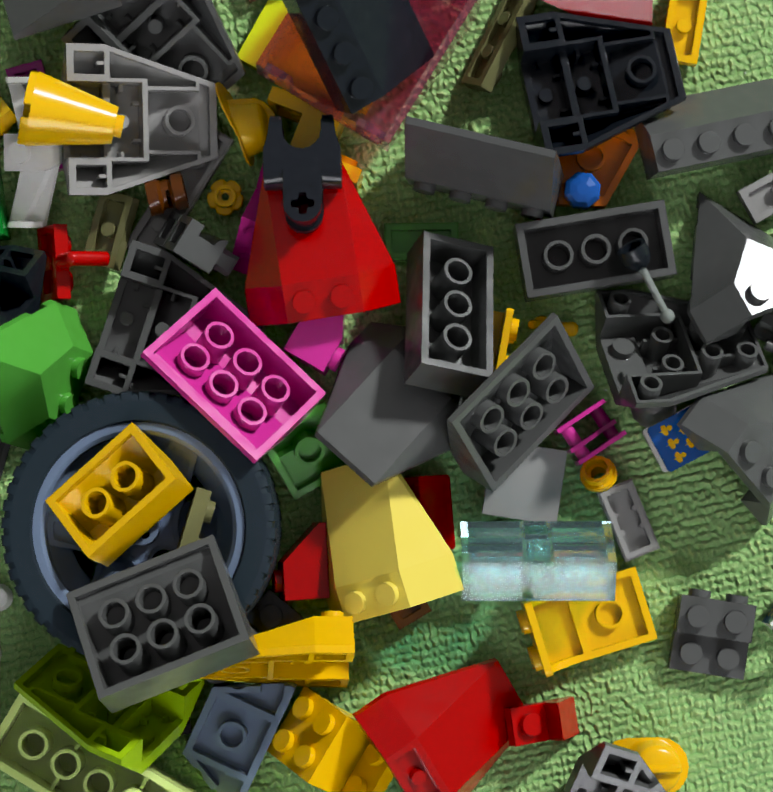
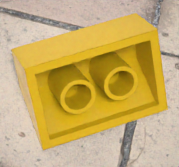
M131 422L48 497L45 502L87 558L108 567L191 493L194 488L173 461L136 424Z

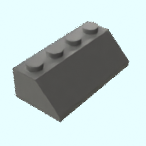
M770 78L686 95L685 101L635 126L647 180L773 154V79Z

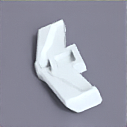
M5 77L19 129L29 77ZM4 134V171H20L7 227L43 228L47 225L59 166L62 163V145L25 146L17 143L18 134Z

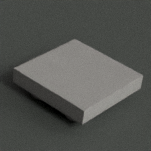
M537 446L494 492L485 487L482 514L556 525L567 451Z

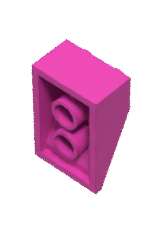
M345 315L299 322L285 345L284 351L287 355L326 376L329 369L336 372L345 356V350L342 349L344 344Z

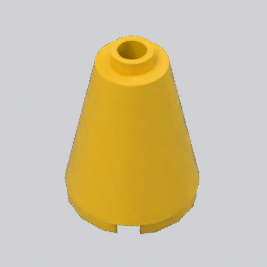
M32 70L30 72L23 101V115L20 118L18 144L25 146L112 144L113 137L121 138L125 116L118 114V106L41 71Z

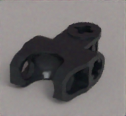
M333 114L322 115L319 138L314 144L305 148L293 147L286 142L281 116H270L267 137L263 147L264 190L283 191V207L286 221L289 227L297 233H311L318 229L323 222V189H342L341 147L335 132ZM301 205H308L307 213L299 214Z

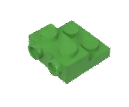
M323 398L289 435L267 453L294 500L321 486V472L346 465L314 436L326 406Z

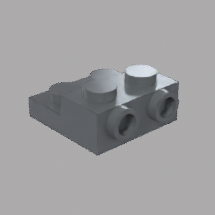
M689 588L688 595L678 593L667 668L744 680L748 646L752 642L757 606L748 604L749 597L726 593L725 600L712 599L711 591Z

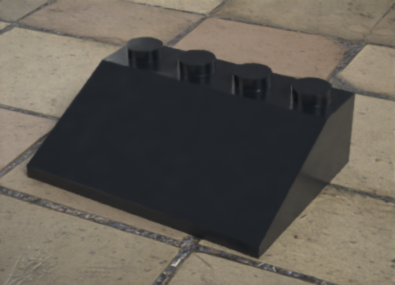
M282 0L337 111L349 114L357 112L386 95L435 56L409 0Z

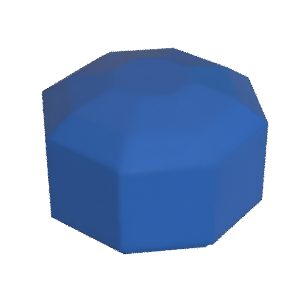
M577 172L565 182L564 198L572 208L587 210L599 200L601 184L592 173Z

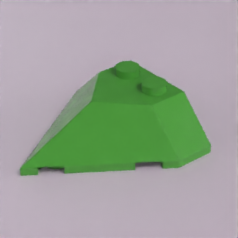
M49 299L42 303L41 309L35 313L29 314L25 312L0 326V439L3 443L29 450L32 441L37 436L40 437L43 434L42 430L49 424L56 422V418L64 413H70V409L79 405V396L94 353L75 308Z

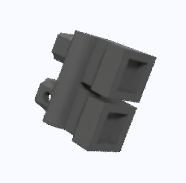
M172 211L153 243L192 267L210 274L211 270L218 271L228 277L239 260L238 256L225 249L229 241L206 232L201 233L204 228L203 224L189 216Z

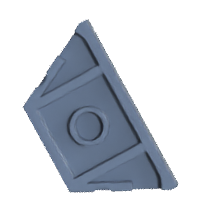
M293 682L214 684L182 753L194 768L201 771L203 780L212 790L215 789L217 792H248L297 684Z

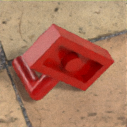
M51 224L37 229L38 250L45 251L47 255L41 303L49 299L57 302L71 299V291L74 285L73 275L70 272L71 266L109 265L110 255L107 251H71L72 244L71 238L68 235L67 224Z

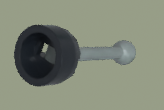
M639 238L626 243L617 251L622 264L630 270L640 271L661 311V321L667 324L671 323L675 318V314L671 309L667 308L646 268L650 263L651 253L645 239Z

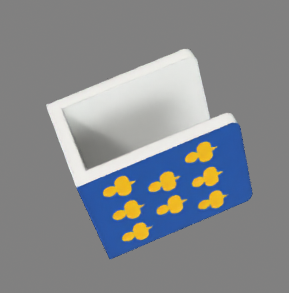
M691 405L642 431L663 472H672L710 452L698 450L677 426V423Z

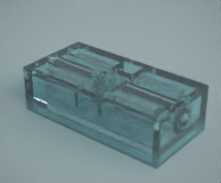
M460 521V577L464 588L461 591L462 601H615L617 558L611 521Z

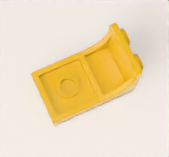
M636 566L521 600L522 609L516 611L522 633L524 635L530 633L533 646L527 647L532 667L536 672L541 670V673L546 678L554 676V672L571 665L658 639Z

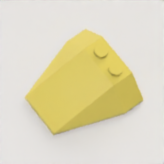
M348 465L321 472L322 522H326L330 598H326L330 611H341L344 613V616H353V623L407 609L464 590L453 552L401 474L371 487Z

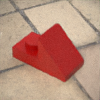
M574 696L504 708L509 746L516 747L547 740L564 741L579 734Z

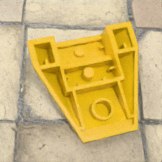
M341 611L321 612V616H312L255 634L253 636L260 653L259 655L199 678L248 683L293 682L298 687L347 688L349 682V662H353L355 655L353 616H344V613Z

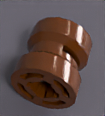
M181 172L169 174L167 179H154L144 183L152 216L164 214L166 209L175 208L178 211L189 208L187 192Z

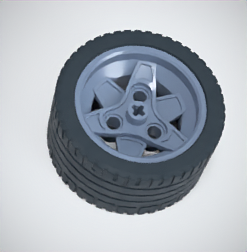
M127 391L104 395L102 399H91L83 405L79 404L70 409V413L62 414L55 419L56 422L49 424L42 430L43 434L40 437L37 436L30 444L31 448L25 451L20 458L22 462L19 466H16L12 474L14 478L7 487L6 493H8L7 500H4L2 509L5 512L4 517L1 518V528H4V535H1L2 546L5 547L3 556L5 564H8L10 569L8 570L10 580L14 581L16 585L14 589L18 597H22L24 600L23 605L27 611L32 612L37 623L40 626L44 625L47 628L46 632L52 637L60 639L62 644L68 648H75L76 652L85 656L66 593L153 559L160 550L172 551L177 549L190 505V502H187L188 495L148 530L150 536L144 534L108 567L98 563L92 577L78 556L77 550L82 551L45 502L48 497L131 422L136 424L173 461L190 484L194 475L206 490L212 491L210 499L216 502L210 524H202L198 538L214 535L246 616L261 599L272 578L273 570H275L282 537L280 502L278 493H276L273 478L262 459L253 464L186 399L175 395L171 396L166 393L139 391L137 393Z

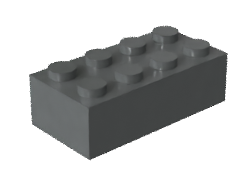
M664 200L518 223L513 228L525 302L645 283L640 271L626 268L617 254V251L623 245L639 238L645 239L650 249L651 259L646 268L653 281L670 279L677 274Z
M423 231L408 251L404 384L469 397L493 373L494 247Z

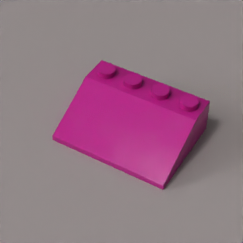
M216 287L140 355L253 464L289 435L313 411L326 394L313 379Z

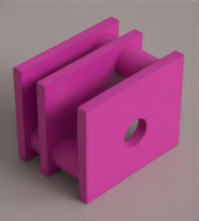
M604 398L553 431L555 435L561 433L570 446L566 450L567 453H574L578 458L574 462L576 466L583 464L627 434L625 430L618 432L614 426L617 422L615 419L610 420L601 405L606 403ZM590 413L599 429L582 440L572 425ZM603 433L607 440L589 451L585 444Z

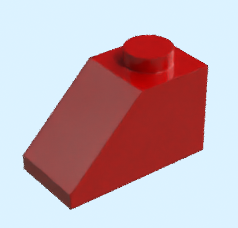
M313 522L278 561V570H273L272 585L274 593H279L280 600L330 598L326 522Z

